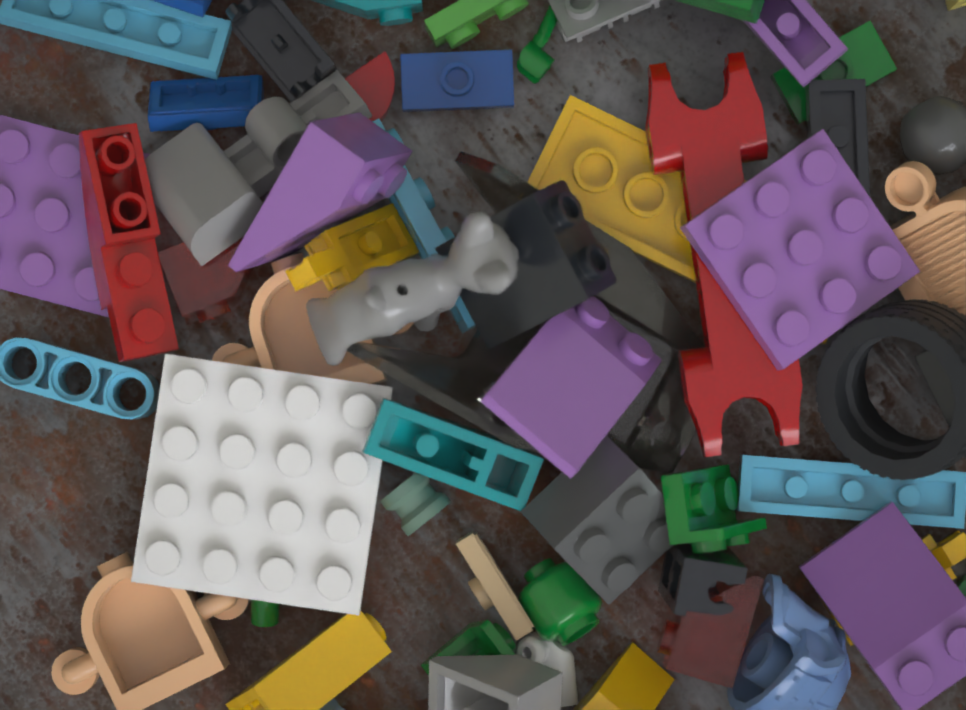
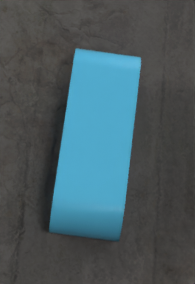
M16 337L6 340L0 346V380L12 388L121 419H142L150 416L157 409L160 391L159 382L152 374L144 370L34 339ZM27 347L35 354L37 366L29 378L21 379L13 371L12 359L16 352ZM82 363L90 370L92 376L91 384L83 394L76 395L66 385V373L74 364ZM136 378L145 387L146 399L142 406L131 411L121 403L119 391L124 382L128 379Z

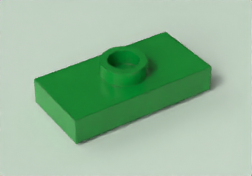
M868 21L839 37L848 50L813 80L865 79L866 87L895 72L897 67L872 22ZM786 68L772 74L770 78L796 125L806 121L805 87L803 88Z

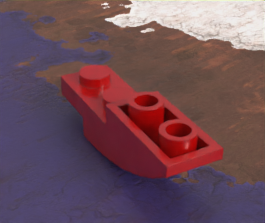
M137 123L81 131L79 133L80 169L90 253L101 310H108L118 361L124 362L174 352L179 349L155 241V238L161 235Z

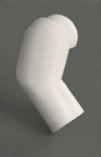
M536 632L529 633L526 637L522 638L517 645L516 654L562 672L561 707L577 705L578 695L573 653L558 641L547 642L542 640Z

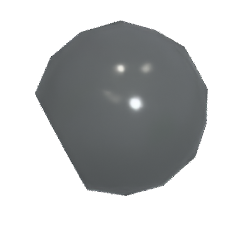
M936 96L910 110L902 119L900 128V143L904 157L908 161H917L925 164L934 175L953 173L966 164V106L960 101L945 96Z

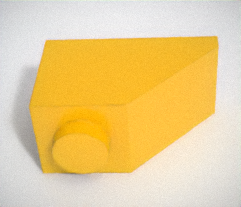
M631 642L572 710H655L675 679L636 644Z

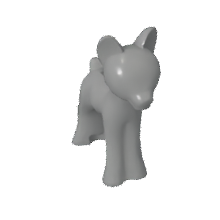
M474 212L467 215L461 231L455 238L448 256L432 254L425 259H408L390 266L372 267L366 269L354 281L335 292L329 298H312L308 300L306 308L309 321L326 362L332 366L339 365L343 361L348 348L353 344L369 339L392 336L408 323L413 322L420 331L433 330L437 326L440 313L454 307L462 288L478 293H501L513 283L517 276L518 249L510 241L501 226L491 222L489 216L485 213Z

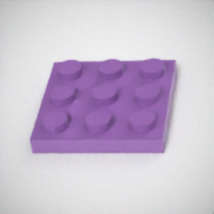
M0 115V289L109 317L107 309L101 310L90 253L82 192L79 135ZM143 152L144 159H146L150 154Z
M824 129L810 136L680 227L777 371L788 367L920 272Z

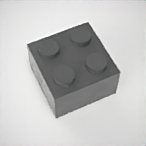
M607 435L571 479L563 472L560 473L520 511L546 541L608 605L628 589L641 574L673 546L669 544L663 494Z

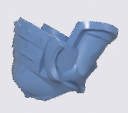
M767 574L762 594L765 601L772 606V615L759 626L733 666L727 689L730 706L734 710H836L851 677L850 661L845 645V631L842 628L835 627L836 621L834 619L824 617L804 603L797 594L789 589L788 585L782 583L779 575Z

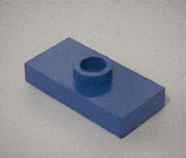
M512 50L400 54L403 112L514 108Z
M262 75L218 77L217 80L197 78L153 81L150 84L148 105L150 132L185 130L194 123H201L206 130L245 126L249 112L254 106L264 100Z

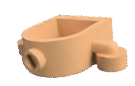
M917 161L905 162L888 175L885 182V193L889 202L897 209L907 212L914 211L909 216L890 225V228L920 272L899 286L898 289L905 301H935L939 304L947 305L948 308H954L958 310L957 312L963 313L966 316V187L959 188L939 199L935 192L936 179L930 168Z
M303 253L291 255L271 263L274 275L260 287L250 309L249 328L254 347L249 348L239 343L225 344L215 352L212 361L368 384H377L387 380L374 339L353 344L348 348L343 361L339 365L332 366L326 362L311 327L306 304L312 298H329L338 289L328 291L323 280H320L309 287L295 291L285 271L302 262L304 259ZM412 322L406 324L402 329H400L393 335H400L407 332L414 325V323Z
M128 552L123 553L97 566L102 579L89 592L81 615V631L87 649L71 648L61 653L55 659L52 666L53 682L62 692L77 695L93 687L100 675L117 710H142L224 670L230 664L209 618L214 616L221 620L234 619L247 609L250 599L204 593L203 597L198 598L195 591L131 582L134 563Z

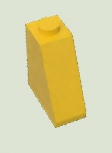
M360 611V615L344 614L225 705L229 710H319L392 652L385 643V631L380 623L368 613L363 614Z

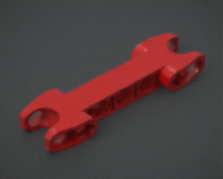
M743 52L729 53L724 58L725 67L723 75L725 85L723 99L719 105L707 110L691 109L678 100L672 87L671 76L667 70L666 62L650 64L647 69L648 109L645 131L653 175L680 172L687 222L744 183L742 163L767 160L768 157L763 106L754 88ZM690 244L705 347L679 350L678 358L684 403L692 418L703 457L722 455L721 427L723 414L732 402L741 398L756 399L767 407L773 420L775 435L778 437L780 446L800 444L799 416L803 384L799 359L785 369L777 371Z

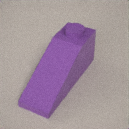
M765 0L757 24L742 20L803 88L848 50L806 0Z

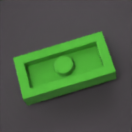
M458 0L425 19V30L436 48L448 42L451 49L477 36L480 33L477 25L494 15H497L500 21L505 20L523 10L529 3L527 0Z

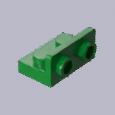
M729 464L708 466L661 476L670 545L691 543L692 553L725 550L727 546L750 543L749 533L767 529L766 517L736 520L735 509L739 502V492L736 481L731 477Z

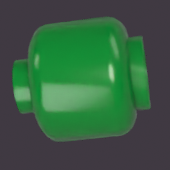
M548 558L525 573L524 579L528 584L520 592L518 601L532 621L534 630L542 640L547 642L559 640L562 646H566L580 639L597 626L600 621L597 613L601 609L602 599L567 562L555 564L552 558Z

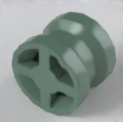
M416 472L380 501L386 510L395 511L402 520L401 529L407 536L414 533L451 502L445 493L435 491L429 483V477Z

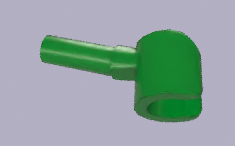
M550 5L537 33L534 34L532 41L523 48L517 60L518 71L534 84H537L555 62V59L543 50L558 21Z

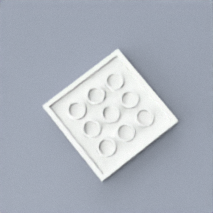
M165 354L131 582L360 615L383 460L364 454L362 451L382 399L392 400L394 387Z

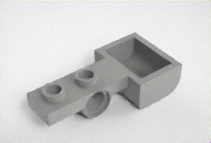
M336 70L290 104L282 97H270L259 102L253 107L246 118L245 129L247 135L225 151L220 148L201 123H194L145 159L154 204L202 267L245 236L263 205L259 197L273 188L311 121L358 112L369 119L372 117V114L362 98L339 71Z

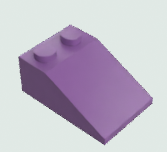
M360 112L311 121L228 266L235 272H239L288 257L303 248L304 245L311 242L313 238L325 230L338 226L380 200L391 197L406 178L407 170L403 167L412 150Z
M591 297L546 320L480 402L571 479L643 389L662 359L653 352L650 344L642 336L629 332L609 314L608 309L599 299Z
M892 501L798 566L901 710H918L966 676V598Z

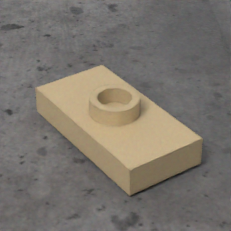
M471 531L457 540V547L476 576L468 581V584L483 609L486 611L495 606L516 641L533 631L534 625L521 606L517 595L479 534Z

